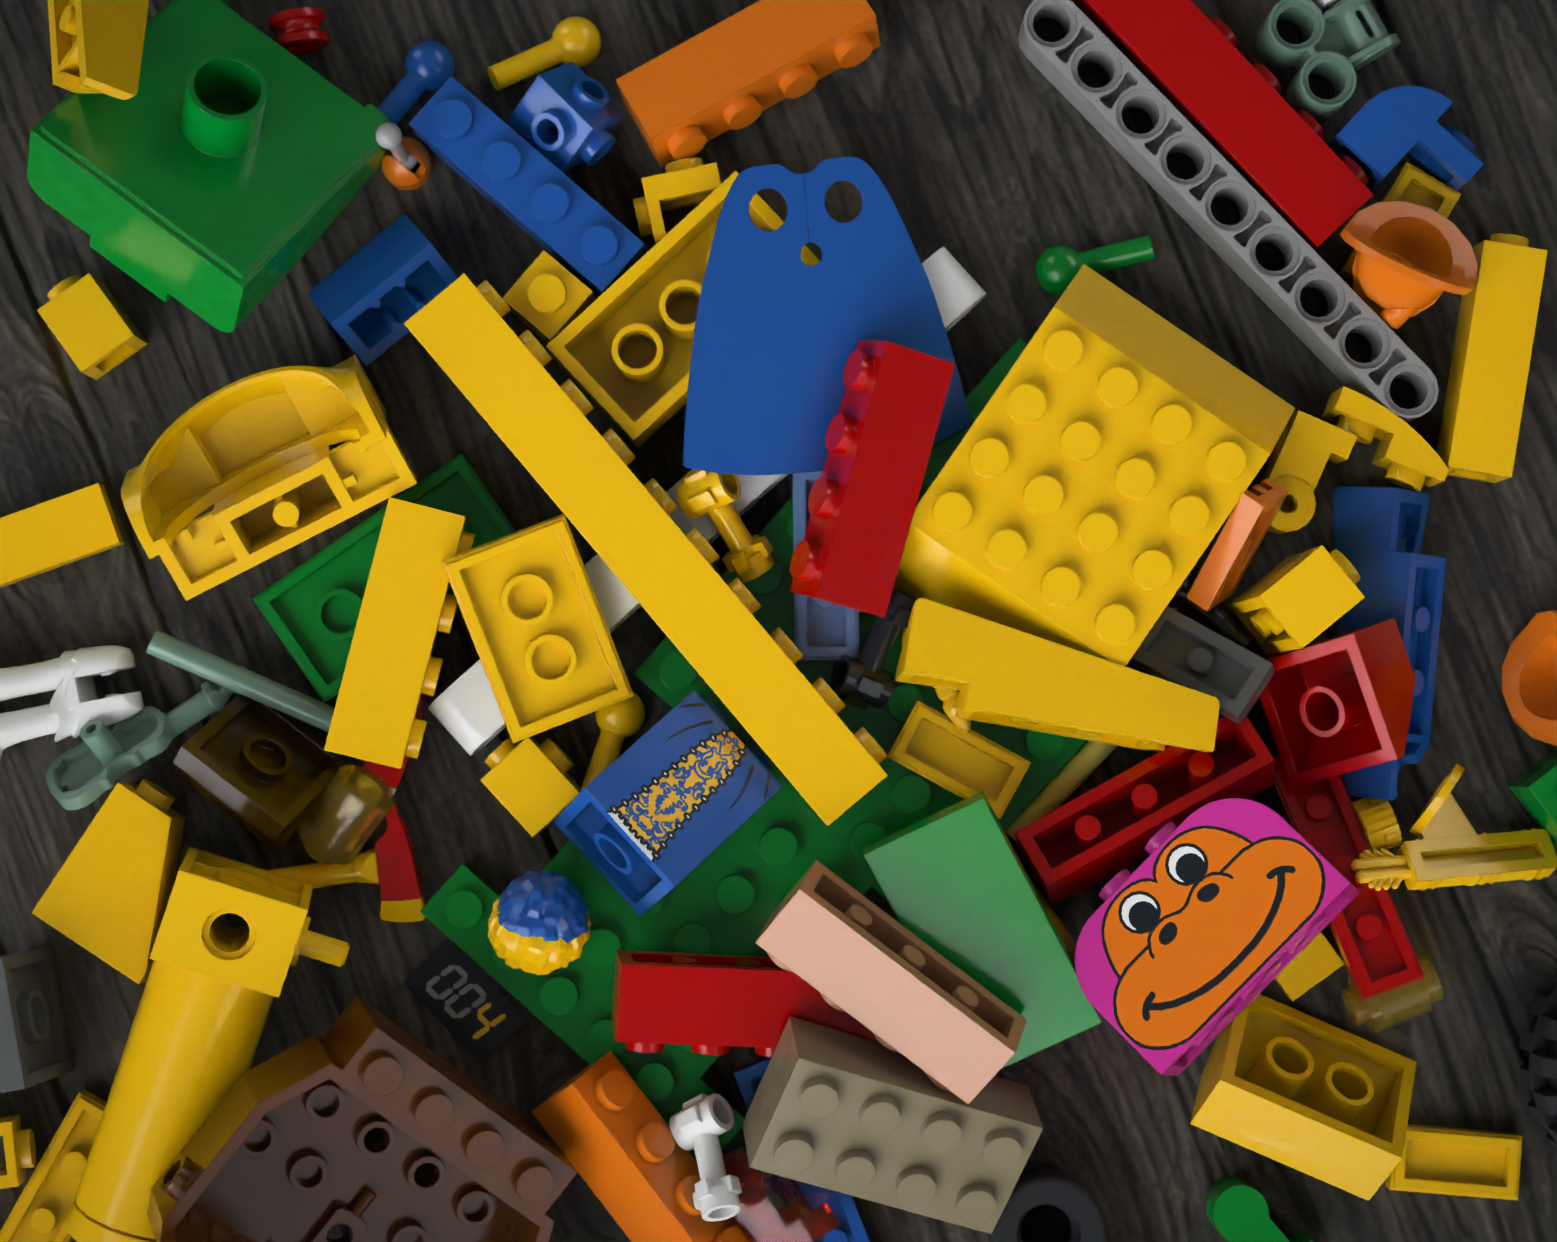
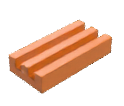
M1267 478L1260 485L1256 484L1250 491L1246 490L1241 494L1240 500L1234 507L1188 592L1187 599L1208 611L1233 594L1288 494L1287 490Z

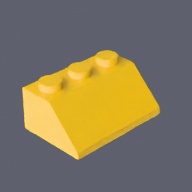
M1259 994L1217 1037L1200 1078L1190 1124L1369 1201L1403 1157L1417 1061Z

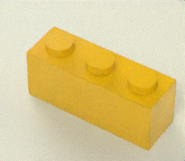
M1323 545L1285 558L1227 606L1243 626L1256 637V642L1268 655L1304 648L1363 600L1365 596L1355 585L1361 578L1352 563L1337 549L1329 553Z

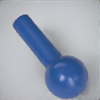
M432 40L422 41L409 50L405 59L406 75L377 107L385 113L390 123L397 125L425 91L439 90L451 76H454V57L450 50L440 42Z

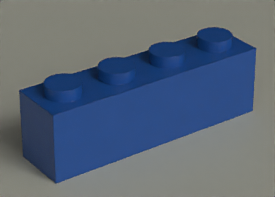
M452 76L409 123L417 139L598 297L647 253L645 243Z

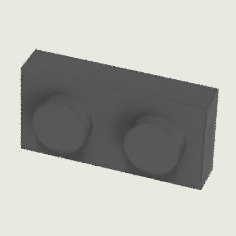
M1168 606L1130 659L1131 665L1149 675L1216 697L1220 702L1219 714L1239 725L1242 724L1275 673L1273 663Z

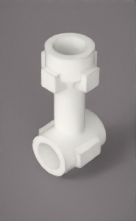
M702 1093L683 1103V1110L673 1115L669 1122L670 1131L675 1142L686 1151L692 1149L695 1151L701 1181L694 1184L696 1192L692 1194L695 1209L701 1211L702 1219L712 1222L726 1220L737 1215L741 1211L738 1194L742 1193L739 1177L726 1174L718 1138L719 1135L732 1129L734 1126L733 1111L726 1099L716 1093L710 1096Z

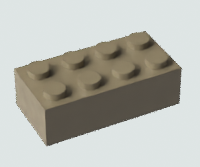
M791 1016L787 1021L742 1122L750 1168L992 1234L1043 1130L1028 1085L994 1076L978 1095L967 1104L952 1092L944 1091L934 1085L922 1069L901 1053L891 1051L877 1041Z

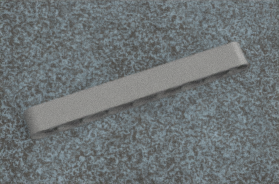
M1032 1L1024 14L1018 35L1019 46L1025 57L1346 387L1381 404L1406 423L1430 411L1437 401L1439 388L1437 379L1428 366L1072 1ZM1043 18L1054 19L1062 25L1065 31V38L1057 42L1043 41L1036 35L1033 23ZM1085 63L1098 64L1107 72L1109 83L1100 88L1088 87L1078 77L1077 68ZM1128 108L1144 110L1152 120V130L1142 134L1130 131L1122 121V112ZM1177 152L1186 154L1195 163L1196 176L1186 180L1175 177L1167 168L1166 157ZM1221 197L1233 201L1240 212L1239 223L1229 226L1218 222L1212 215L1211 201ZM1266 242L1278 247L1284 258L1283 269L1270 271L1260 266L1255 255L1256 245ZM1314 288L1323 293L1328 304L1327 314L1324 317H1314L1304 311L1300 302L1302 289ZM1357 333L1367 338L1372 349L1371 359L1368 363H1359L1349 357L1345 350L1347 334ZM1394 378L1404 379L1414 388L1416 400L1412 409L1400 408L1391 399L1389 389Z

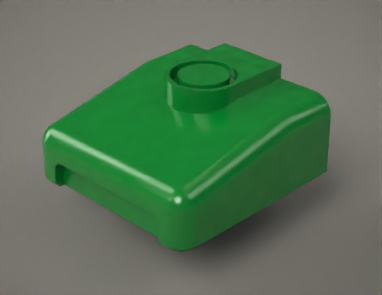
M171 0L146 23L137 94L130 99L121 100L104 93L77 94L71 92L30 130L27 179L34 192L46 204L90 235L89 246L165 303L171 297H174L214 328L230 333L286 277L380 168L387 149L377 143L375 134L381 124L390 122L385 113L373 104H367L363 107L227 7L228 0Z

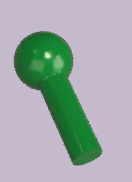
M1150 234L1078 252L1070 246L1055 245L1046 249L1039 256L1035 267V274L1038 283L1045 291L1053 295H1062L1083 264L1097 273H1102L1156 259Z

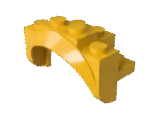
M354 355L333 367L286 366L265 370L239 379L210 394L173 422L158 438L141 464L127 471L121 487V498L130 523L149 559L157 555L161 557L187 601L417 484V477L386 422V410L359 360ZM345 442L336 448L333 447L334 444ZM212 505H214V508H213L212 511H210V512H208V513H206V514H204V515H202V516L196 518V517L199 516L201 513H203L205 510H207V509L210 508Z

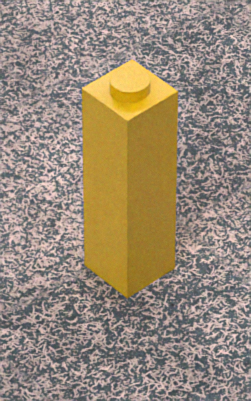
M1503 233L1490 235V240H1483L1472 248L1478 263L1476 286L1470 293L1461 296L1437 446V454L1448 467L1449 472L1447 475L1498 483L1511 478L1513 474L1548 250L1528 247L1529 239L1523 236Z

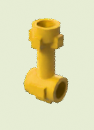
M701 470L689 472L684 478V482L678 484L676 489L679 505L683 512L692 519L705 514L709 515L730 549L722 559L730 572L736 571L742 582L752 581L770 570L775 564L771 556L773 551L772 545L766 536L758 537L757 534L751 536L732 505V502L741 497V485L737 475Z

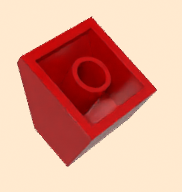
M1395 618L1314 642L1302 649L1290 650L1265 659L1273 663L1275 673L1259 697L1291 788L1389 762L1404 756L1416 678Z

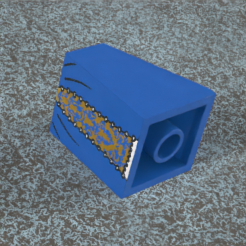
M694 690L592 780L553 822L639 916H642L783 786L774 777V770L766 757L756 749L747 748L730 729V722L725 713L715 703L703 700Z

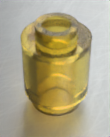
M1424 952L1416 954V957L1425 977L1370 997L1364 1001L1360 1000L1351 976L1348 974L1350 988L1342 990L1341 995L1346 1010L1356 1027L1366 1024L1370 1032L1376 1034L1431 1012V1004L1444 999L1438 975Z

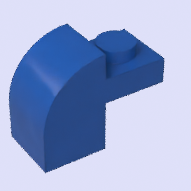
M1399 86L1374 96L1328 144L1339 158L1342 155H1346L1361 167L1368 178V184L1366 185L1371 190L1387 176L1405 155L1409 156L1430 176L1456 191L1465 185L1484 164L1474 155L1476 149L1473 143L1462 132L1453 127L1444 128L1437 122L1439 117L1453 102L1437 91L1420 86Z

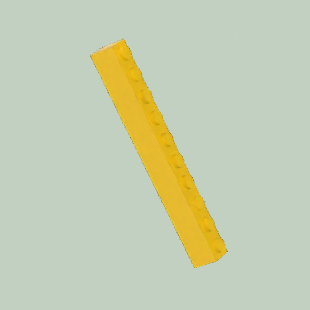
M463 273L409 318L404 325L828 827L888 776L879 765L888 755L864 727L854 734L848 729L837 715L846 706L822 677L818 678L813 684H810L795 666L804 656L781 628L778 627L771 634H768L756 620L753 614L762 606L737 577L727 585L713 569L711 564L720 556L701 533L694 527L685 535L669 515L678 508L677 505L654 478L643 485L632 473L627 465L636 457L613 429L610 428L601 436L585 417L594 407L570 379L561 386L556 383L544 368L552 360V357L533 334L527 329L520 336H517L502 319L511 309L490 283L485 280L475 287L465 273Z

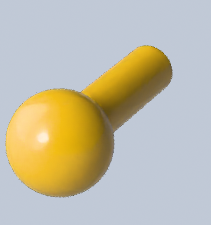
M579 16L568 17L555 27L550 40L488 67L487 72L494 88L499 91L559 63L566 64L572 61L578 67L586 66L593 62L600 52V32L595 24L586 18Z
M633 692V697L595 711V720L601 731L581 791L619 757L625 738L634 735L642 727L645 720V707L636 693Z

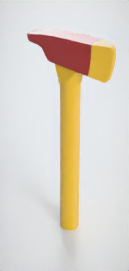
M395 801L385 805L388 826L386 831L375 842V848L356 855V857L267 870L312 884L313 889L353 882L379 884L381 894L380 918L382 920L404 923L423 921L426 918L420 912L425 906L413 844L405 821Z

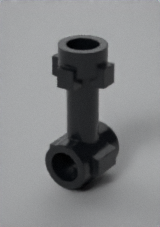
M893 588L886 616H877L859 658L843 655L837 661L831 674L830 687L834 692L840 693L839 698L865 710L869 705L881 708L888 702L893 692L895 678L892 672L882 668L900 628H907L913 604L917 600L916 598Z

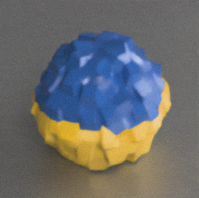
M543 869L540 872L527 871L524 876L512 880L506 890L502 892L501 897L493 903V911L488 921V937L496 955L501 959H505V964L511 968H521L524 972L536 975L549 974L561 967L567 968L570 961L573 962L580 958L583 945L591 936L589 927H591L589 905L584 901L585 896L583 892L576 888L571 881H568L567 876H562L561 873Z

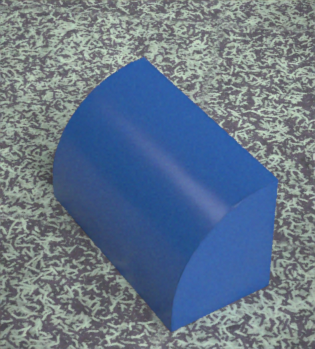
M404 213L308 291L307 294L331 326L361 361L368 366L410 332L404 323L458 277L433 245Z

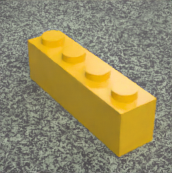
M389 497L324 747L325 751L397 769L403 768L405 756L418 759L427 721L415 719L421 694L434 696L443 662L442 658L431 656L438 631L450 634L458 604L455 595L447 594L450 582L441 560L472 549L475 534L463 531L466 516Z

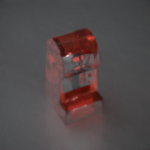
M746 1144L723 1156L726 1174L737 1176L740 1180L742 1193L738 1194L741 1211L734 1216V1219L749 1242H817L841 1225L827 1202L813 1210L793 1179L750 1168Z

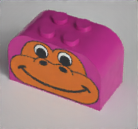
M1242 798L1217 800L1194 811L1178 827L1172 821L1163 826L1144 848L1150 856L1133 873L1126 868L1121 870L1100 891L1098 896L1104 903L1091 915L1080 932L1075 949V970L1084 995L1092 1006L1160 1075L1179 1076L1360 893L1279 814L1269 807L1252 800Z

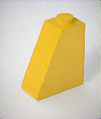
M142 779L139 785L134 782H118L31 912L137 984L147 982L154 961L149 958L166 910L170 889L176 879L186 819L184 815L171 807L176 800L175 797L147 779Z

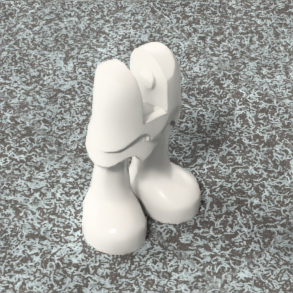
M117 645L85 647L78 650L64 651L60 657L43 662L0 668V702L56 690L50 704L0 713V761L4 749L22 741L55 734V742L71 735L73 738L80 736L81 728L91 720L100 719L106 726L123 721L141 711L144 707L141 691L126 694L105 695V698L98 699L93 678L99 675L101 677L110 676L118 671L135 667V659L131 649Z

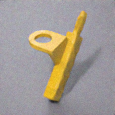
M1456 763L1438 785L1409 831L1419 839L1404 841L1397 850L1396 856L1385 848H1381L1380 851L1373 849L1372 852L1364 850L1363 853L1359 854L1360 859L1352 861L1351 868L1356 872L1355 880L1357 883H1369V888L1375 887L1376 891H1380L1382 887L1384 890H1388L1390 887L1397 889L1402 880L1405 881L1408 890L1425 891L1429 888L1434 890L1440 887L1475 886L1476 884H1493L1494 882L1529 881L1534 878L1540 880L1544 877H1549L1557 868V855L1549 833L1544 829L1532 828L1531 830L1523 829L1522 831L1490 834L1485 832L1477 835L1450 793L1465 770L1464 767Z

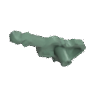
M206 681L201 684L202 690L166 714L155 707L145 706L132 717L116 723L111 732L100 719L87 722L80 730V737L83 739L82 743L59 755L50 764L46 773V783L51 794L65 810H78L88 806L104 792L113 788L115 782L125 773L162 753L168 748L172 739L215 711L219 712L223 709L234 691L214 682Z

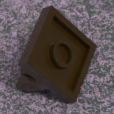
M239 694L182 745L173 763L182 769L179 774L180 778L279 854L293 840L315 803L343 776L352 761L345 755L325 751L326 741L300 720Z

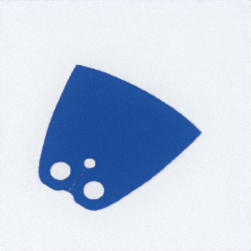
M857 157L824 159L814 170L802 174L790 172L785 166L780 164L753 166L742 171L732 183L718 218L698 304L686 404L683 467L735 475H780L823 471L828 453L825 445L827 429L833 417L839 413L846 388L843 384L844 367L851 353L857 349L859 340L889 341L955 363L933 444L972 425L953 352L926 272L891 196L880 178L865 161ZM840 180L855 184L860 190L863 199L859 215L853 221L847 223L837 222L832 219L827 213L824 204L828 188L834 182ZM765 188L774 189L781 193L788 207L784 224L773 231H763L757 228L749 215V203L753 195ZM809 242L817 244L822 252L821 260L814 266H807L802 262L800 256L801 249Z

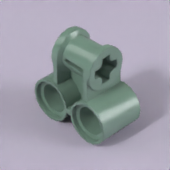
M1281 0L1263 20L1256 33V46L1259 55L1266 63L1276 68L1295 66L1297 69L1296 74L1292 77L1287 87V100L1295 111L1303 109L1313 116L1317 122L1329 119L1351 98L1356 88L1357 75L1355 71L1379 59L1401 43L1397 33H1388L1370 2L1371 0H1341L1323 13L1311 0ZM1290 21L1296 24L1302 32L1303 43L1297 45L1285 42L1278 34L1276 29L1277 22ZM1321 75L1327 78L1334 88V98L1327 100L1315 96L1310 90L1308 76Z

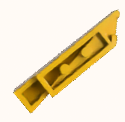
M47 0L53 85L77 94L104 93L121 100L134 97L138 91L149 0Z
M919 598L913 604L896 669L895 681L959 690L955 718L1140 750L1164 751L1165 745L1202 752L1214 751L1220 702L1214 696L926 598Z

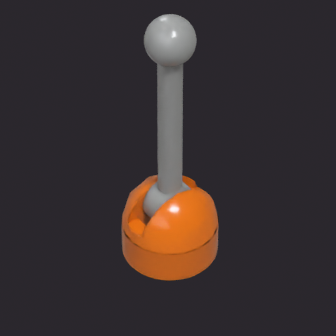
M387 122L381 124L376 130L375 137L377 143L387 149L381 163V170L388 182L401 190H414L424 185L430 178L433 169V161L425 145L415 138L402 137L400 128L394 123ZM416 163H419V168L413 174L411 170L416 165Z

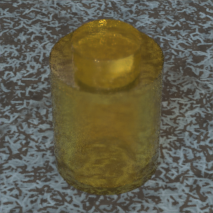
M351 764L340 767L299 825V834L303 840L306 852L322 864H350L394 804L393 793L387 784L377 775L363 767Z

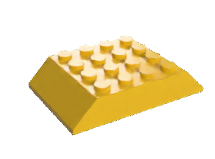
M1083 264L915 507L893 588L916 599L926 598L1126 666L1240 500L1241 494L1247 490L1272 453L1295 407Z

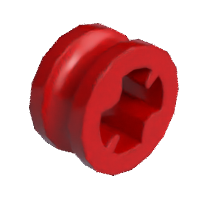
M301 7L278 12L268 19L270 30L278 34V38L274 41L293 55L316 52L330 44L328 33L320 30V25L326 21L324 11L320 8Z

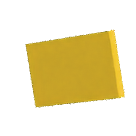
M564 514L441 560L513 743L634 696Z

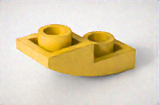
M1343 386L1331 393L1322 417L1336 422V427L1357 435L1356 442L1371 444L1373 438L1380 440L1371 464L1387 470L1384 477L1387 481L1417 492L1421 491L1423 485L1432 487L1445 482L1449 472L1448 467L1428 442L1404 420L1381 404L1348 387Z

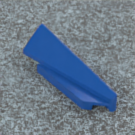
M1337 486L1332 492L1334 549L1340 551L1359 573L1361 580L1355 585L1365 596L1363 600L1337 620L1338 635L1395 618L1416 678L1404 756L1389 762L1344 773V786L1347 794L1350 796L1394 801L1398 795L1396 791L1398 772L1403 764H1419L1429 749L1446 558L1420 554L1430 501V494L1391 487Z

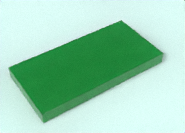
M462 454L396 498L466 516L463 531L475 534L472 548L517 532ZM387 505L253 598L257 607L324 703H329L338 697ZM450 584L447 594L454 595L453 589ZM458 604L455 614L461 611Z
M983 791L864 847V857L900 924L1027 1020L1016 1053L1002 1068L1102 1023L1100 1013L1084 995L1077 979L1075 965Z

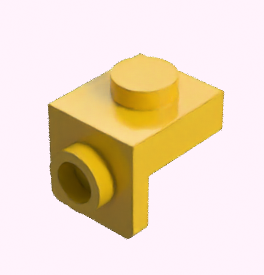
M699 157L680 159L665 165L666 173L641 178L645 196L633 199L640 236L653 234L655 244L658 243L666 235L662 212L699 205L721 184L716 162L703 165L702 158Z

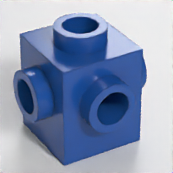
M571 61L539 74L508 119V122L537 151L560 171L565 172L582 163H586L588 166L598 163L615 144L616 138L611 133L625 113L610 99L607 89L600 82L588 77Z

